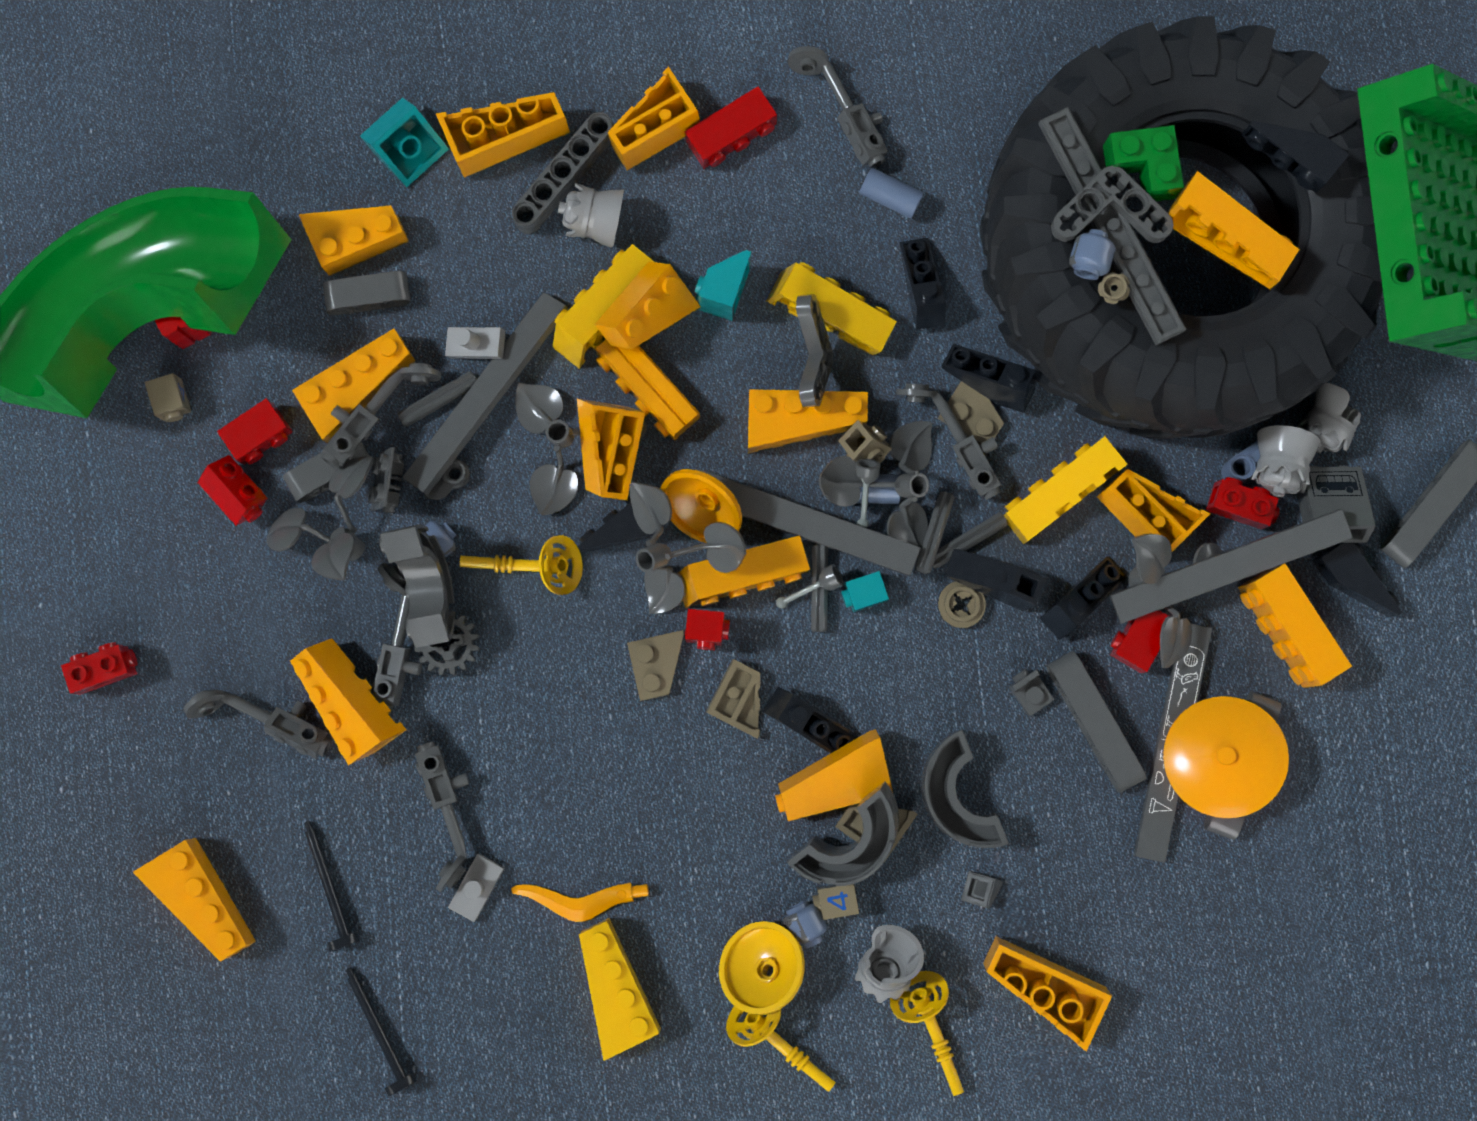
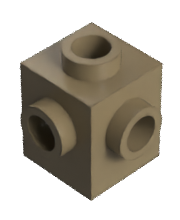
M857 420L838 440L847 452L846 456L851 457L855 462L861 459H872L881 463L892 450L885 440L887 438L886 433L877 425L871 427L860 420Z

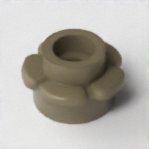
M1107 273L1098 285V292L1107 303L1117 304L1119 300L1123 301L1129 296V279L1124 274ZM1113 285L1118 287L1116 291L1111 290Z

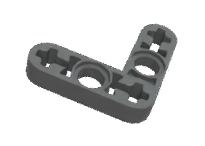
M1107 166L1057 213L1051 224V231L1055 238L1064 242L1071 241L1103 210L1111 205L1149 242L1159 243L1165 240L1172 232L1174 225L1171 216L1118 166ZM1116 177L1118 179L1116 186L1112 185L1109 188L1105 185L1107 178ZM1127 187L1129 190L1125 192L1121 199H1118L1119 193ZM1084 196L1095 198L1098 204L1097 209L1091 212L1084 210L1080 203L1081 198ZM1133 196L1139 198L1143 204L1142 210L1139 212L1130 211L1126 206L1127 198ZM1150 209L1152 213L1142 222L1140 218ZM1076 213L1079 217L1071 226L1072 231L1070 229L1062 231L1060 229L1062 221L1067 222ZM1162 222V231L1153 232L1151 230L1153 223Z
M814 294L801 295L796 300V312L809 356L800 382L799 395L803 407L820 406L833 364V352L816 296Z

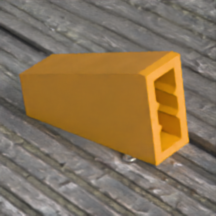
M876 729L863 734L839 750L830 753L778 784L780 794L775 795L779 813L785 812L787 820L792 821L858 804L865 796L885 781L893 792L881 738Z

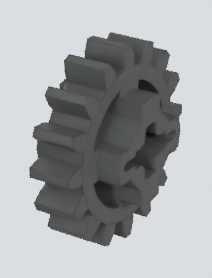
M451 611L449 616H455L454 625L460 627L465 634H452L451 639L457 640V642L449 646V651L446 648L438 647L441 643L414 649L415 652L423 653V656L419 659L420 663H430L427 670L433 672L438 667L439 675L442 676L445 675L447 669H449L453 676L457 675V667L464 671L468 670L465 662L467 660L475 662L476 659L471 654L473 651H480V647L474 645V641L480 639V635L471 633L476 626L473 623L465 625L467 617L464 615L456 620L457 616L454 611ZM466 646L464 654L458 659V652L462 647ZM431 653H440L445 663L435 660Z

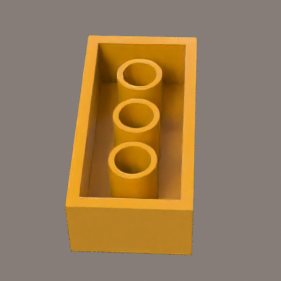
M1285 563L1261 572L1238 587L1241 592V601L1248 609L1253 610L1258 618L1256 623L1259 629L1265 635L1268 634L1274 643L1272 645L1274 652L1281 660L1286 661L1290 667L1289 674L1297 685H1301L1303 688L1322 686L1352 667Z

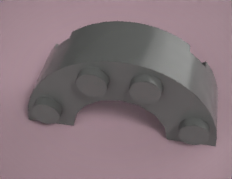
M423 524L385 531L380 534L379 538L382 553L386 554L389 563L394 562L397 564L399 571L403 573L406 580L405 592L410 605L405 628L407 636L413 640L415 648L449 642L455 624V616H449V604L455 603L448 564L435 535L428 536L426 531H429V529Z
M957 730L942 739L931 751L925 762L921 777V794L925 809L934 824L944 834L960 843L977 848H996L1007 845L1009 843L997 815H973L962 806L957 798L955 788L957 774L964 764L974 758L963 730Z
M886 781L865 796L857 806V810L862 817L864 830L862 837L857 842L848 846H834L825 843L815 835L796 850L787 861L792 869L812 882L835 884L836 886L852 885L875 873L888 857L899 828L897 802Z

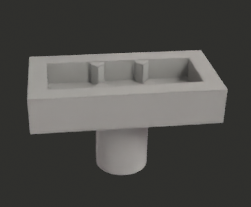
M448 327L445 356L450 359H503L506 330L501 327Z
M478 853L448 908L475 922L505 867Z

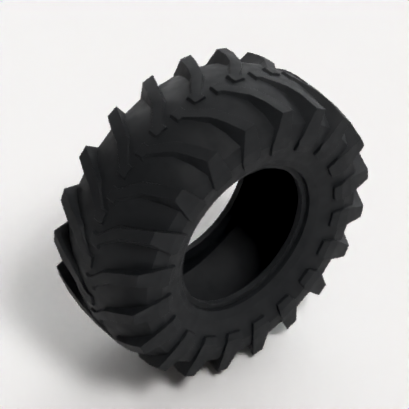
M1197 16L1180 20L1159 31L1156 30L1152 21L1119 33L1102 47L1098 48L1094 45L1062 67L1020 115L999 154L987 189L988 199L979 230L983 254L986 255L988 264L987 269L982 270L984 291L997 307L999 314H1002L1005 319L1003 323L998 325V328L1007 346L1030 361L1033 366H1036L1034 368L1036 370V382L1048 393L1078 403L1075 412L1100 425L1130 428V434L1155 439H1171L1186 436L1188 438H1205L1238 431L1285 411L1327 383L1348 361V354L1357 347L1361 339H1368L1377 327V310L1383 288L1362 123L1359 120L1361 114L1358 92L1339 90L1329 86L1321 76L1331 61L1318 52L1308 50L1284 52L1273 49L1272 45L1276 32L1274 29L1261 25H1248L1217 33L1215 16ZM1069 107L1102 170L1106 168L1103 144L1110 133L1174 125L1180 158L1205 163L1230 177L1249 196L1261 220L1280 235L1289 238L1293 245L1300 250L1281 280L1271 289L1261 284L1258 293L1249 306L1216 316L1179 314L1187 330L1156 346L1130 296L1123 301L1119 300L1117 304L1107 303L1098 292V285L1102 282L1105 275L1099 276L1097 280L1084 279L1074 274V269L1069 264L1070 254L1076 238L1064 242L1058 240L1052 234L1051 224L1053 219L1076 194L1038 125L1040 120ZM1252 121L1323 134L1346 151L1349 156L1328 182L1315 193L1300 186L1296 177L1287 170L1277 168L1272 163L1271 158L1265 153L1250 147L1241 134ZM1391 147V153H1393L1395 149ZM1074 213L1067 222L1062 221L1060 229L1062 231L1066 229L1072 231L1071 226L1079 216ZM1091 223L1080 234L1089 233L1091 229H1094ZM1111 264L1108 273L1115 272L1117 274L1113 264ZM1113 285L1111 290L1116 291L1118 287Z

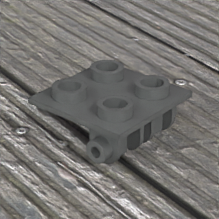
M394 447L380 452L378 457L374 459L372 474H376L374 486H370L368 492V503H371L370 511L382 509V512L394 513L395 508H398L400 493L390 492L389 490L400 491L401 487L390 485V481L402 482V478L391 475L402 476L405 461L402 460L401 454L394 453Z

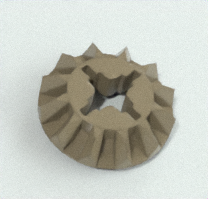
M955 581L947 585L939 595V612L942 619L952 627L967 628L973 626L984 615L986 601L984 594ZM953 594L961 600L972 597L966 605L970 615L963 610L951 611L957 604Z

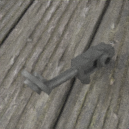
M811 46L793 49L788 56V65L794 72L802 75H817L823 72L843 110L837 119L862 166L869 164L870 168H876L886 161L884 156L888 150L883 143L881 135L875 128L876 125L882 124V115L879 112L868 115L863 103L853 105L838 75L830 64L828 55L823 50Z
M411 363L409 367L400 368L388 378L365 408L359 404L352 414H349L337 405L331 412V415L343 423V425L323 448V456L321 458L333 468H337L338 465L342 467L347 459L351 460L356 454L357 450L355 449L362 440L366 441L373 431L371 429L378 421V418L374 415L403 379L409 380L415 385H428L429 382L439 381L441 379V372L433 369V366L429 364ZM337 444H344L346 446V449H339L337 447Z
M906 383L905 389H896V395L908 396L907 402L925 403V397L932 398L957 444L952 446L958 456L955 459L961 468L964 467L970 477L968 481L973 490L976 489L980 497L984 496L987 500L1002 492L999 488L1001 483L985 457L987 453L999 447L993 437L981 444L977 443L973 435L967 437L949 404L937 391H929V385ZM981 472L988 473L990 479L987 483L979 482L978 475Z
M382 563L378 567V571L384 578L382 580L383 583L391 591H398L402 594L392 644L382 645L381 654L377 660L378 669L372 684V695L379 703L384 701L389 709L393 711L394 706L400 705L406 673L420 675L422 664L409 661L411 649L403 647L406 636L405 624L410 605L405 592L406 580L397 566H389L386 563Z
M204 690L195 694L183 709L188 718L194 719L208 716L226 703L265 723V733L272 736L277 742L286 743L295 748L299 753L307 754L315 759L319 755L324 757L332 745L327 732L300 719L307 706L299 701L295 703L289 713L278 707L275 708L273 713H270L234 694L222 690Z
M434 741L417 747L418 753H415L418 763L416 768L419 775L423 777L426 786L424 791L427 799L431 801L433 810L441 808L457 856L454 863L448 861L438 875L441 877V880L436 886V890L441 893L447 886L452 889L466 870L463 867L467 859L465 841L452 804L459 802L455 789L470 783L466 773L450 778L440 746H435ZM435 759L436 766L430 770L428 763L430 760Z

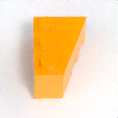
M669 66L663 71V76L659 81L644 92L645 96L636 106H631L607 132L612 148L626 170L633 168L684 138V131L700 122L698 110Z
M391 205L299 214L318 261L329 276L409 242L399 217Z
M649 261L595 323V326L611 346L634 349L701 306L671 264Z
M577 398L585 490L604 498L627 500L645 413L627 406Z
M1126 469L1097 496L1135 537L1143 534L1165 536L1171 544L1172 552L1210 515V513L1203 509L1198 510L1185 503L1186 500L1168 494L1161 490L1159 485L1129 469Z

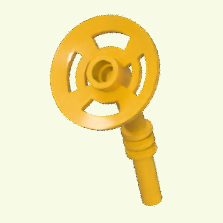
M563 535L553 536L544 543L539 560L513 559L512 556H509L507 559L504 555L502 558L499 555H496L495 558L460 555V567L494 569L495 573H498L499 570H501V573H505L507 570L510 574L512 571L540 572L544 585L548 590L557 595H566L573 592L581 580L583 562L579 548L572 539ZM553 544H561L566 549L563 550L561 548H553ZM556 552L560 556L554 557L553 553ZM568 559L572 560L571 577L566 575L569 566ZM557 574L558 579L552 577V575ZM550 581L552 583H561L563 587H555Z
M920 971L917 976L911 979L910 986L919 982H926V986L917 988L912 992L905 991L897 1000L890 998V1007L894 1015L904 1022H925L933 1042L931 1047L936 1049L934 1055L938 1056L936 1061L941 1063L952 1095L956 1096L964 1093V1089L952 1060L954 1054L949 1052L951 1046H947L949 1041L944 1039L935 1017L947 1003L949 988L945 979L938 973ZM937 985L942 991L941 1000H939V994L935 989ZM931 993L934 995V1001L930 998ZM900 999H904L903 1005L907 1011L905 1013L900 1010ZM910 1001H911V1002L913 1003V1005H914V1008H912V1009L909 1007V1002H910Z
M735 1006L732 1008L727 1019L726 1031L728 1037L735 1044L748 1047L766 1039L786 1057V1062L791 1061L792 1067L797 1066V1071L802 1070L828 1092L833 1088L836 1083L834 1080L810 1062L808 1055L803 1056V1051L798 1052L799 1048L797 1046L793 1048L774 1031L781 1017V1009L768 1014L766 1017L748 1013L743 1022H738L744 1011ZM751 1029L754 1033H748L747 1030ZM741 1032L746 1038H749L750 1040L741 1039L737 1033Z

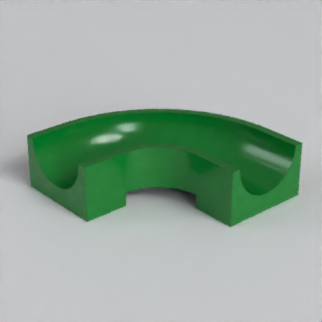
M180 187L150 192L111 206L88 218L44 249L14 278L0 295V399L6 403L88 418L117 371V368L107 357L121 340L140 326L165 317H180L193 329L236 335L292 239L253 192L209 187Z

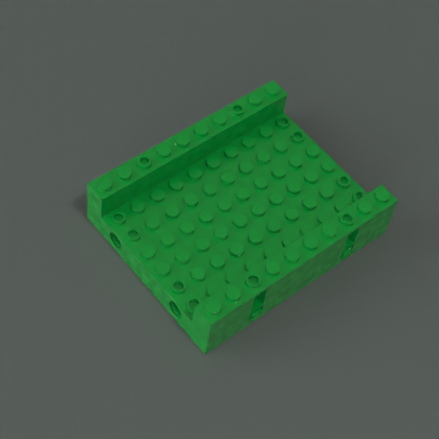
M1430 64L1357 88L1389 342L1477 361V85L1435 64ZM1398 141L1396 150L1391 153L1392 145ZM1413 267L1414 275L1407 281V273Z

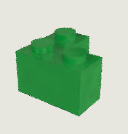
M1174 125L1110 133L1103 144L1106 167L1118 166L1127 174L1139 172L1141 187L1155 201L1172 200L1177 197L1184 188Z

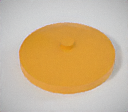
M1221 696L1199 701L1177 717L1170 727L1165 740L1163 761L1168 781L1183 802L1202 814L1216 818L1231 819L1253 814L1274 799L1286 779L1289 753L1282 730L1265 710L1244 699Z

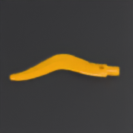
M631 883L612 886L581 898H571L550 889L529 884L516 885L511 888L513 894L529 897L556 914L574 922L590 920L615 905L634 902V898L649 896L648 884L632 886Z

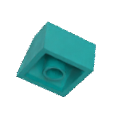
M403 97L360 135L361 139L405 187H408L449 150L418 109Z
M744 250L709 267L705 277L700 275L695 289V293H697L696 300L699 301L701 306L699 308L700 311L733 321L751 268V251Z

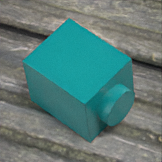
M880 571L845 582V590L841 591L846 608L851 607L853 613L889 600Z

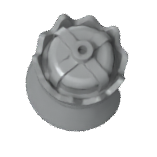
M575 183V187L580 192H569L566 197V203L560 202L558 213L563 214L562 224L564 227L572 230L566 232V236L592 238L600 244L612 248L617 232L624 189L595 191L593 188Z
M1325 383L1316 390L1313 408L1311 411H1308L1304 419L1298 424L1299 428L1312 432L1320 439L1321 444L1317 453L1322 451L1336 453L1342 447L1347 452L1361 418V413L1357 409L1348 406L1350 400L1348 391L1330 383Z
M1275 425L1260 429L1257 432L1260 459L1257 462V467L1251 480H1256L1257 484H1261L1276 497H1284L1285 494H1296L1298 492L1304 493L1306 485H1310L1309 464L1321 444L1320 439L1310 431L1293 426Z
M896 925L877 927L872 934V947L866 951L858 962V970L855 976L856 981H861L864 993L874 994L877 1002L882 1003L887 998L897 1000L903 992H908L911 979L917 976L924 963V952L919 940L910 931Z

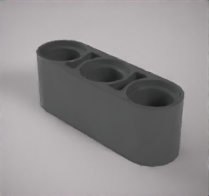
M403 271L335 279L323 283L326 313L329 315H343L399 307L411 303L407 273Z
M362 442L355 449L357 452L352 459L369 456ZM337 444V447L339 449H346V446L344 444ZM322 452L283 475V479L297 503L308 501L329 489L330 479L337 468L331 467L321 458L323 456Z

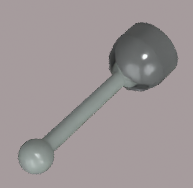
M861 459L856 462L855 470L858 480L863 482L861 518L857 521V525L867 528L869 526V521L866 519L869 484L878 478L880 463L872 459Z
M832 564L821 571L818 582L786 598L779 597L776 600V605L778 608L783 609L789 602L819 587L829 591L835 590L844 585L843 577L839 569Z

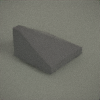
M969 871L961 900L990 909L1003 881Z

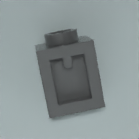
M1026 668L1012 677L1015 683L1008 688L1029 717L1054 701V698L1039 678L1040 673L1038 670L1029 672Z

